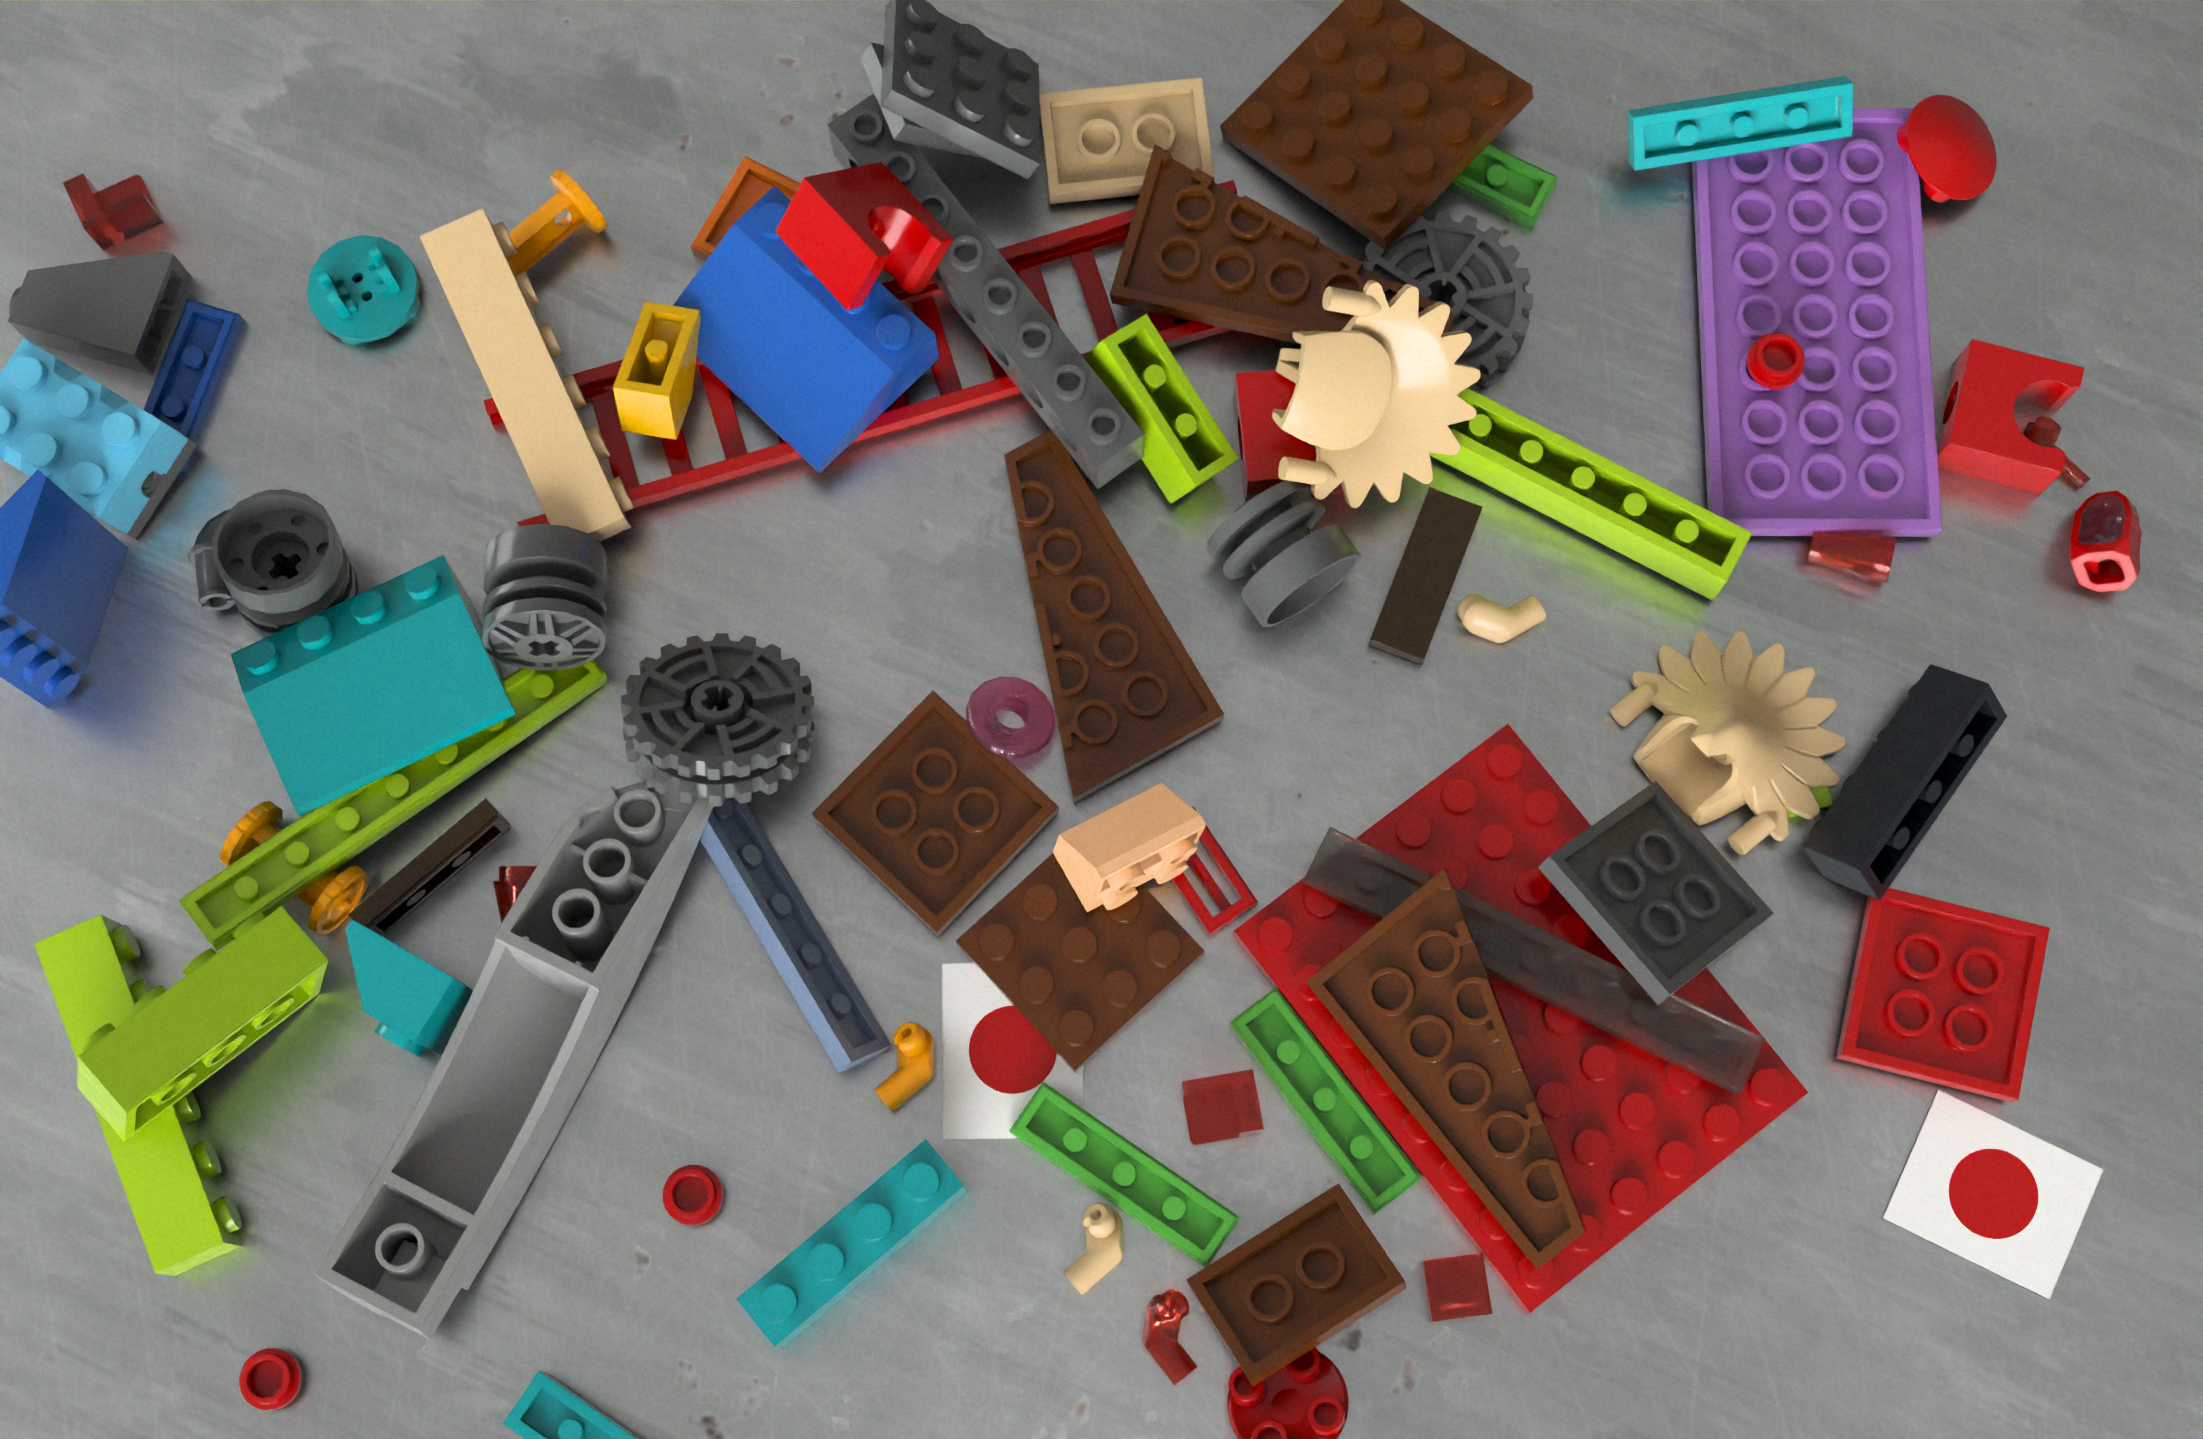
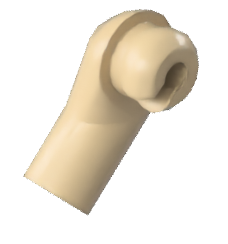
M1470 594L1463 598L1458 606V616L1463 621L1464 627L1472 634L1495 643L1507 642L1546 620L1545 611L1534 595L1523 599L1509 608H1505L1485 600L1479 594Z
M1104 1203L1093 1204L1084 1212L1082 1220L1085 1226L1086 1253L1063 1272L1081 1295L1112 1270L1122 1260L1124 1255L1123 1221L1118 1211Z

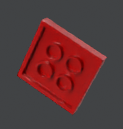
M1888 888L1881 900L1868 896L1836 1058L2008 1102L2019 1100L2050 928Z

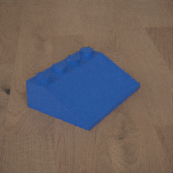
M773 186L732 225L673 306L700 310L701 322L696 358L820 474L939 359L935 333L878 280L875 281L861 307L851 310L844 308L775 233L791 200L777 187Z
M37 470L0 507V677L48 708L54 701L65 698L74 690L79 682V675L89 665L128 547L40 470Z

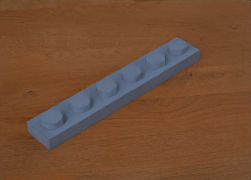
M725 798L722 806H713L700 840L836 1070L840 1073L879 1056L891 1046V1043L747 803L740 804L735 798Z

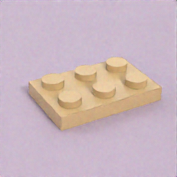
M1202 77L1039 94L1050 204L1140 195L1155 144L1170 152L1174 160L1192 170L1198 168L1214 177Z

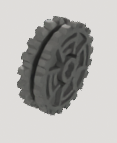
M1438 211L1434 221H1426L1421 214L1387 250L1371 241L1365 249L1367 258L1363 262L1364 268L1389 282L1397 281L1402 285L1412 284L1423 297L1431 301L1446 303L1450 307V312L1454 314L1452 331L1464 330L1471 335L1470 345L1457 359L1456 363L1477 368L1481 376L1476 383L1486 388L1494 382V371L1500 369L1506 372L1514 360L1512 355L1517 349H1521L1530 323V320H1528L1529 311L1533 307V294L1526 292L1525 286L1529 284L1531 279L1528 268L1516 267L1515 262L1518 260L1520 253L1514 245L1503 248L1498 243L1501 235L1500 231L1492 226L1483 232L1476 228L1477 218L1466 215L1461 222L1452 221L1450 212Z
M716 633L712 641H703L696 635L687 637L686 646L678 648L670 643L661 647L660 658L646 657L639 663L641 675H629L626 681L627 694L621 695V712L624 715L623 735L624 741H627L625 743L626 756L629 762H636V774L643 781L654 778L655 791L663 795L674 790L680 793V802L692 804L698 797L707 798L709 806H722L725 798H735L740 804L752 802V793L762 791L770 795L778 791L779 779L783 778L792 781L799 774L798 762H808L811 756L810 742L815 741V723L811 721L814 715V696H811V681L808 675L800 676V663L794 657L782 660L781 648L773 644L761 648L756 646V638L746 635L739 642L730 641L727 633Z

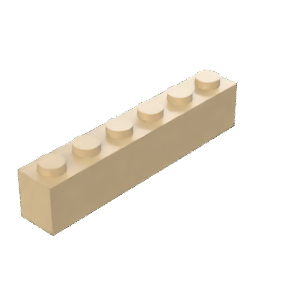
M482 208L420 235L423 246L550 525L567 526L586 532L599 542L631 528L625 512L634 508L621 478L617 477L610 480L601 460L610 457V453L597 426L594 425L586 429L578 409L586 406L587 403L574 375L570 374L563 378L554 358L563 355V350L550 323L539 326L531 307L540 304V300L527 273L524 272L517 276L508 256L517 253V250L504 222L501 221L493 225Z

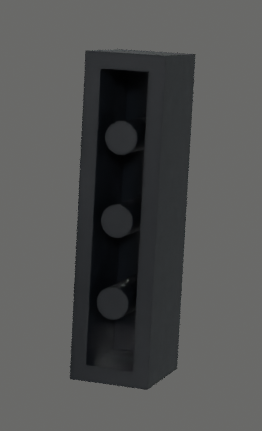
M1932 664L1929 665L1920 680L1909 689L1905 701L1887 727L1879 732L1873 747L1854 774L1846 779L1840 794L1823 818L1813 826L1809 838L1802 846L1824 878L1881 900L2007 718V714L1989 683Z

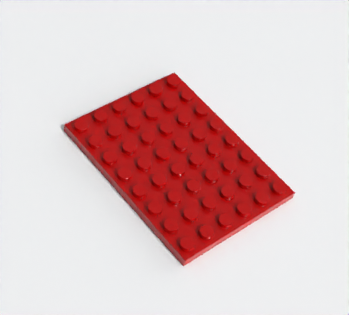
M1506 724L1234 930L1233 935L1273 987L1277 988L1523 1309L1527 1313H1531L1805 1096L1808 1091L1708 968L1704 969L1665 1001L1657 1005L1538 867L1548 856L1587 830L1591 825L1511 726ZM1444 868H1447L1586 1227V1231L1538 1270L1306 983Z

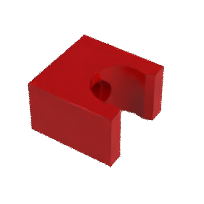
M882 162L804 177L775 231L846 310L862 306L882 269L891 275L900 288L910 295L923 292L954 239Z
M1972 339L1952 364L1936 435L1938 469L2040 495L2062 473L2066 454L2057 447H2043L2029 441L2017 426L2014 419V406L2021 404L2035 405L2046 411L2059 410L2081 386L2084 367Z
M1276 370L1236 373L1233 402L1245 502L1284 481L1278 476L1279 463L1284 456L1316 461V448L1282 430L1271 417L1273 409H1287L1296 387V383L1277 373ZM1340 483L1328 496L1344 495L1342 484Z

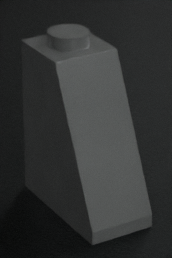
M164 251L28 270L22 286L17 288L11 297L8 322L25 339L32 343L153 375L191 275L174 254Z

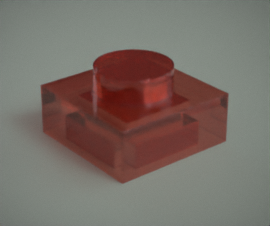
M1483 1253L1421 1262L1430 1323L1492 1314Z

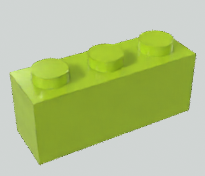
M1147 314L1103 339L1083 357L1144 433V450L1141 459L1170 504L1239 460Z

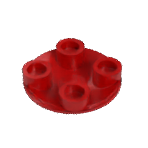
M1948 95L1927 97L1913 108L1907 122L1898 128V144L1903 151L1909 154L1915 170L1924 180L1923 185L1926 194L1935 202L1942 203L1949 199H1972L1982 194L1990 186L1997 165L1995 144L1983 119L1965 102Z
M1316 1347L1253 1387L1240 1367L1235 1369L1229 1378L1228 1416L1231 1427L1238 1439H1337L1345 1426L1349 1411V1397L1344 1378L1336 1365L1319 1352Z

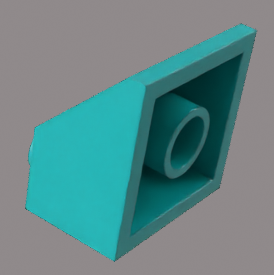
M352 919L345 931L363 1012L380 1021L374 1032L418 1057H421L426 1048L442 1056L473 990L454 977Z

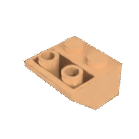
M1160 783L1059 834L1053 854L1087 912L1104 904L1106 910H1112L1135 897L1138 893L1135 887L1155 878L1158 884H1162L1184 872L1188 868L1186 861L1198 849L1196 844L1206 823L1196 810L1163 783Z

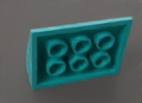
M444 555L231 654L244 697L293 807L299 816L516 714L492 655L488 654L482 644V628L470 598Z

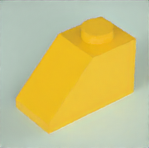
M645 301L613 385L622 431L677 440L692 398L701 322L700 310Z

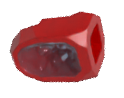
M2119 491L2100 492L2092 495L2083 502L2074 516L2070 541V562L2079 585L2097 592L2127 590L2140 572L2142 531L2139 525V515L2131 501Z

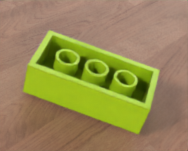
M282 906L267 917L262 912L249 917L233 932L232 935L236 940L218 953L210 948L199 954L183 969V973L186 975L183 979L167 991L162 985L150 990L132 1007V1010L135 1012L133 1016L116 1028L111 1023L100 1027L81 1044L80 1048L83 1050V1053L78 1056L77 1088L124 1142L320 993L328 959Z

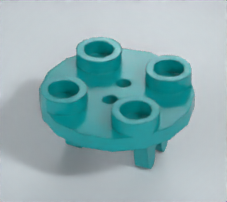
M359 235L338 241L320 255L310 271L307 296L312 313L328 332L339 337L342 342L348 345H359L388 337L405 325L408 320L414 318L420 309V299L418 297L420 284L413 262L398 245L382 237ZM363 277L361 282L355 283L356 278ZM367 295H372L369 301H364Z

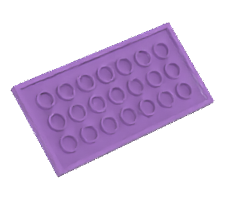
M1853 108V131L1851 137L1692 162L1708 510L1752 532L1751 536L1936 537L1942 531L1920 180L1909 154L1901 149L1897 141L1898 128L1907 122L1913 108ZM1770 333H1782L1791 336L1799 343L1805 356V366L1798 380L1791 386L1783 389H1769L1758 384L1749 374L1746 363L1747 354L1753 343L1761 336Z

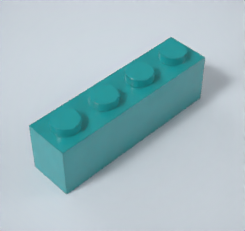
M925 1139L736 1300L773 1346L783 1349L967 1193L968 1190Z

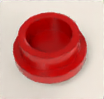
M1770 333L1758 338L1751 346L1747 354V369L1751 377L1761 386L1769 389H1783L1791 386L1798 380L1804 370L1805 356L1799 343L1791 336L1782 333Z
M686 1165L680 1167L665 1182L662 1195L663 1204L668 1214L682 1224L694 1226L706 1223L721 1208L723 1202L721 1181L714 1172L704 1166Z
M266 1348L257 1351L247 1359L241 1369L239 1377L241 1393L250 1405L261 1410H277L285 1407L295 1399L302 1385V1370L299 1362L291 1353L283 1349Z

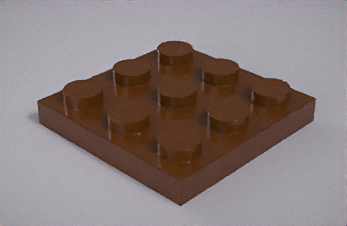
M933 690L811 814L826 831L939 936L1059 812V806Z
M1052 853L956 940V944L1073 1072L1076 1073L1198 961L1205 951L1142 884L1135 887L1138 892L1137 895L1123 905L1112 910H1106L1104 904L1087 912L1055 855Z

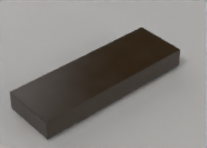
M1429 487L1370 638L1369 645L1415 663L1423 664L1483 508L1482 506Z
M485 798L348 915L354 921L380 936L385 935L505 833L511 824Z

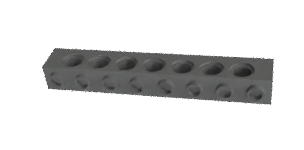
M874 94L827 124L833 154L845 169L882 162L954 238L931 279L1096 488L1099 489L1143 457L1144 433L917 148L914 145L894 140Z

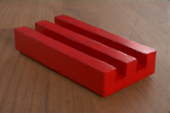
M1206 825L1199 840L1239 898V901L1232 905L1229 903L1196 852L1186 862L1220 913L1214 917L1211 915L1183 872L1171 879V881L1210 937L1227 923L1230 924L1236 920L1239 915L1256 907L1258 901Z

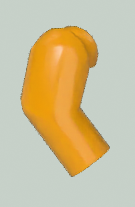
M906 1022L895 1031L894 1043L897 1045V1070L873 1089L891 1112L927 1084L934 1074L933 1038L927 1029L916 1022Z

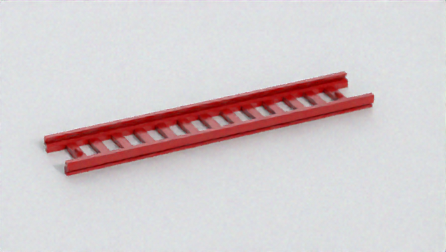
M1234 180L1218 184L1237 194ZM1135 209L997 249L1058 326L1059 324L1041 270L1071 261L1098 343L1119 330L1093 254L1124 246ZM895 279L881 283L908 309L913 308L914 314L935 333L939 359L931 367L941 396L909 405L904 392L887 408V412L882 413L852 443L1021 393L984 344V351L994 380L962 389L935 301L946 298V296L932 279L929 280L923 292L911 295L901 289ZM1146 311V314L1168 348L1232 330L1195 321L1176 326L1172 316ZM696 358L695 372L700 371L726 460L694 469L681 427L677 440L661 437L672 476L640 485L625 431L621 429L613 391V385L623 360L573 374L586 403L592 402L601 436L610 453L608 461L613 478H621L634 508L802 458L778 434L780 444L748 453L729 388ZM493 398L484 400L486 412L494 429L497 431L506 428ZM546 514L517 522L518 526L550 524Z

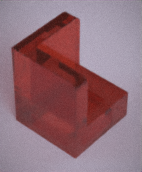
M84 173L63 182L83 228L102 250H106L164 223L145 181L140 175H133L101 191L94 187Z
M1253 1069L1187 1080L1181 1083L1185 1116L1192 1145L1198 1146L1261 1135L1264 1127Z

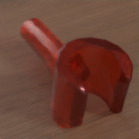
M2040 416L2036 419L2035 423H2028L2023 435L2029 441L2040 446L2057 447L2055 443L2062 429L2054 420ZM2067 456L2065 457L2062 472L2074 484L2082 488L2090 478Z

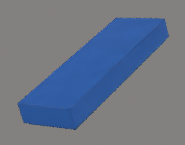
M187 299L143 410L196 443L245 320L241 315ZM189 459L181 469L182 471H185Z

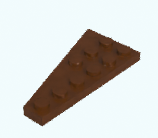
M1155 144L1112 284L1110 298L1112 304L1300 344L1292 338L1293 332L1341 331L1354 316L1323 309V294L1328 286L1362 292L1367 281L1374 280L1382 286L1387 303H1389L1404 285L1397 281L1389 282L1364 268L1363 262L1346 252L1341 255L1320 243L1318 236L1246 195L1239 197L1215 183L1214 177L1198 168L1195 170L1188 168L1174 160L1170 152ZM1419 294V312L1433 305L1434 302ZM1452 312L1449 314L1443 333L1452 332L1454 324V314Z
M1049 430L1006 453L1004 458L1073 803L1220 722L1224 719V713L1066 448L1055 434Z
M1444 868L1306 983L1538 1270L1586 1231V1227L1447 868Z

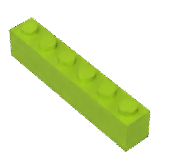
M1469 388L1457 394L1458 397L1477 410V415L1471 420L1448 425L1460 444L1458 454L1445 455L1429 452L1430 456L1712 601L1716 598L1728 581L1752 532Z
M102 914L34 943L77 1062L78 1056L83 1053L80 1046L86 1038L108 1023H111L116 1028L135 1014L132 1010L134 1004L146 993L154 989L147 978L141 979L134 959L140 957V949L130 928L127 925L121 926L120 923ZM192 1091L125 1142L95 1109L155 1273L176 1276L242 1246L236 1230L242 1228L241 1217L231 1197L228 1195L223 1197L215 1176L221 1173L220 1161L211 1143L208 1140L202 1142L195 1120L201 1117V1112Z

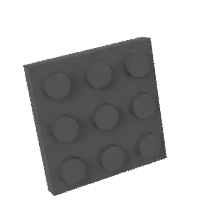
M890 0L885 8L881 107L1029 179L1040 165L1039 64L1034 62L1025 52L1016 48L1009 49L986 37L977 27L971 24H961L939 13L934 6L925 0Z
M1656 781L1552 853L1538 867L1657 1005L1665 1001L1774 914Z

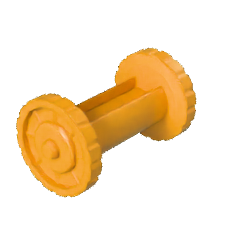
M561 169L556 170L550 175V180L557 193L509 233L517 250V253L508 256L516 276L527 272L583 224L598 234L607 227L606 220L590 196ZM567 209L568 214L556 223L555 217Z
M264 801L248 811L238 821L237 825L234 826L225 840L220 852L221 863L227 867L280 832L279 827L283 819L282 809L271 801ZM357 865L347 868L340 874L334 870L299 894L297 897L312 908L307 921L308 928L319 936H323L341 925L365 894L369 884V874Z

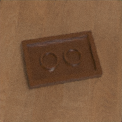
M1339 1183L1186 1280L1191 1291L1252 1387L1407 1288L1405 1280Z

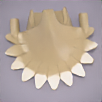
M1374 280L1367 281L1362 292L1328 286L1323 294V309L1354 316L1341 331L1293 332L1292 338L1301 344V349L1281 348L1275 370L1296 383V387L1287 409H1273L1271 416L1276 424L1285 432L1315 445L1316 461L1284 456L1279 463L1278 476L1281 480L1311 484V494L1319 500L1326 498L1341 483L1345 500L1353 508H1357L1363 503L1373 484L1387 501L1395 502L1400 495L1403 473L1408 474L1423 484H1429L1433 480L1429 452L1445 455H1456L1459 453L1460 444L1448 425L1471 420L1477 415V410L1457 396L1458 393L1476 383L1481 376L1477 368L1456 363L1457 359L1470 345L1472 338L1464 330L1443 333L1450 314V307L1444 302H1436L1419 312V291L1412 284L1404 285L1389 303H1387L1382 286Z
M1737 631L1733 635L1723 654L1706 633L1698 632L1692 641L1690 659L1670 646H1662L1658 652L1662 675L1645 671L1634 672L1631 683L1635 689L1610 709V713L1615 721L1623 727L1628 725L1651 705L1664 713L1638 747L1633 756L1635 761L1651 783L1656 781L1697 827L1719 819L1747 803L1755 816L1728 837L1730 846L1739 855L1743 856L1769 834L1777 841H1783L1788 836L1787 810L1807 819H1814L1818 816L1820 808L1808 786L1834 788L1839 783V775L1821 758L1841 751L1846 741L1841 735L1819 727L1836 710V701L1831 698L1805 697L1815 678V669L1805 667L1783 674L1785 648L1782 644H1773L1754 659L1748 636L1743 631Z

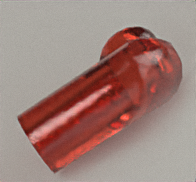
M1169 1289L1163 1292L1162 1295L1157 1294L1153 1296L1146 1306L1142 1342L1173 1385H1176L1198 1366L1178 1342L1181 1319L1189 1313L1188 1300L1181 1292Z

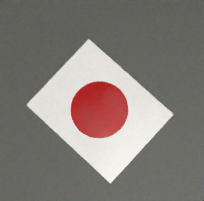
M974 963L942 964L943 1140L1017 1138L1009 1130L1042 1082L1085 1110L1084 1065L1074 1073Z
M1938 1089L1883 1218L2050 1300L2104 1169Z

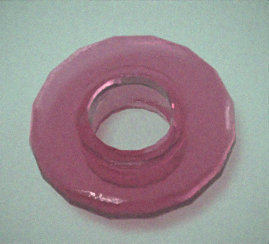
M1000 676L983 682L971 693L966 706L967 725L974 738L988 751L1003 757L1024 758L1038 753L1050 742L1056 726L1054 709L1046 694L1033 683L1018 677ZM1000 710L1013 711L1022 718L1025 726L1021 728L1004 726L998 721L995 712Z

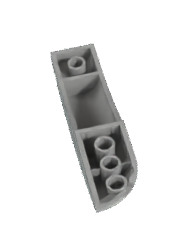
M654 778L618 790H615L613 787L604 790L582 805L564 823L493 936L496 940L439 1062L380 1169L314 1274L315 1276L382 1317L386 1316L429 1340L432 1338L460 1289L463 1288L468 1291L563 1126L610 1036L663 925L711 814L713 806H709L707 798L698 797L692 804L680 802L679 792L673 790L663 795L655 791Z

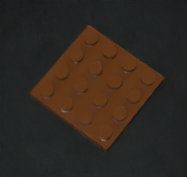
M1344 0L1220 125L1223 139L1371 241L1387 250L1533 99V90L1531 84L1400 0Z

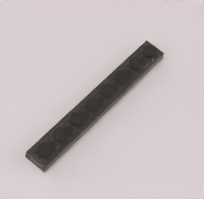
M1329 827L1303 883L1381 921L1431 880L1433 876ZM1455 888L1488 974L1735 1095L1742 1091L1765 1040L1764 1037L1675 994H1672L1661 1004L1657 1005L1628 971Z

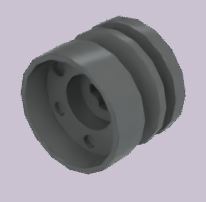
M1284 480L1255 495L1229 516L1207 541L1206 549L1214 560L1220 562L1227 560L1223 565V573L1228 579L1235 580L1255 572L1242 589L1241 598L1262 627L1269 628L1280 624L1317 602L1344 580L1357 566L1361 558L1360 553L1340 526L1332 524L1311 532L1324 516L1326 507L1320 500L1313 499L1308 501L1312 494L1311 486L1306 483Z
M286 489L258 492L237 502L221 518L212 538L213 562L246 624L266 638L354 597L356 593L355 572L342 546L337 530L324 506L307 494Z
M550 524L518 526L495 536L486 545L484 555L483 590L487 596L485 597L482 611L484 619L482 644L488 654L505 664L523 669L544 671L574 668L591 662L604 650L607 640V627L604 623L607 607L603 601L607 589V554L601 542L586 532L567 526Z

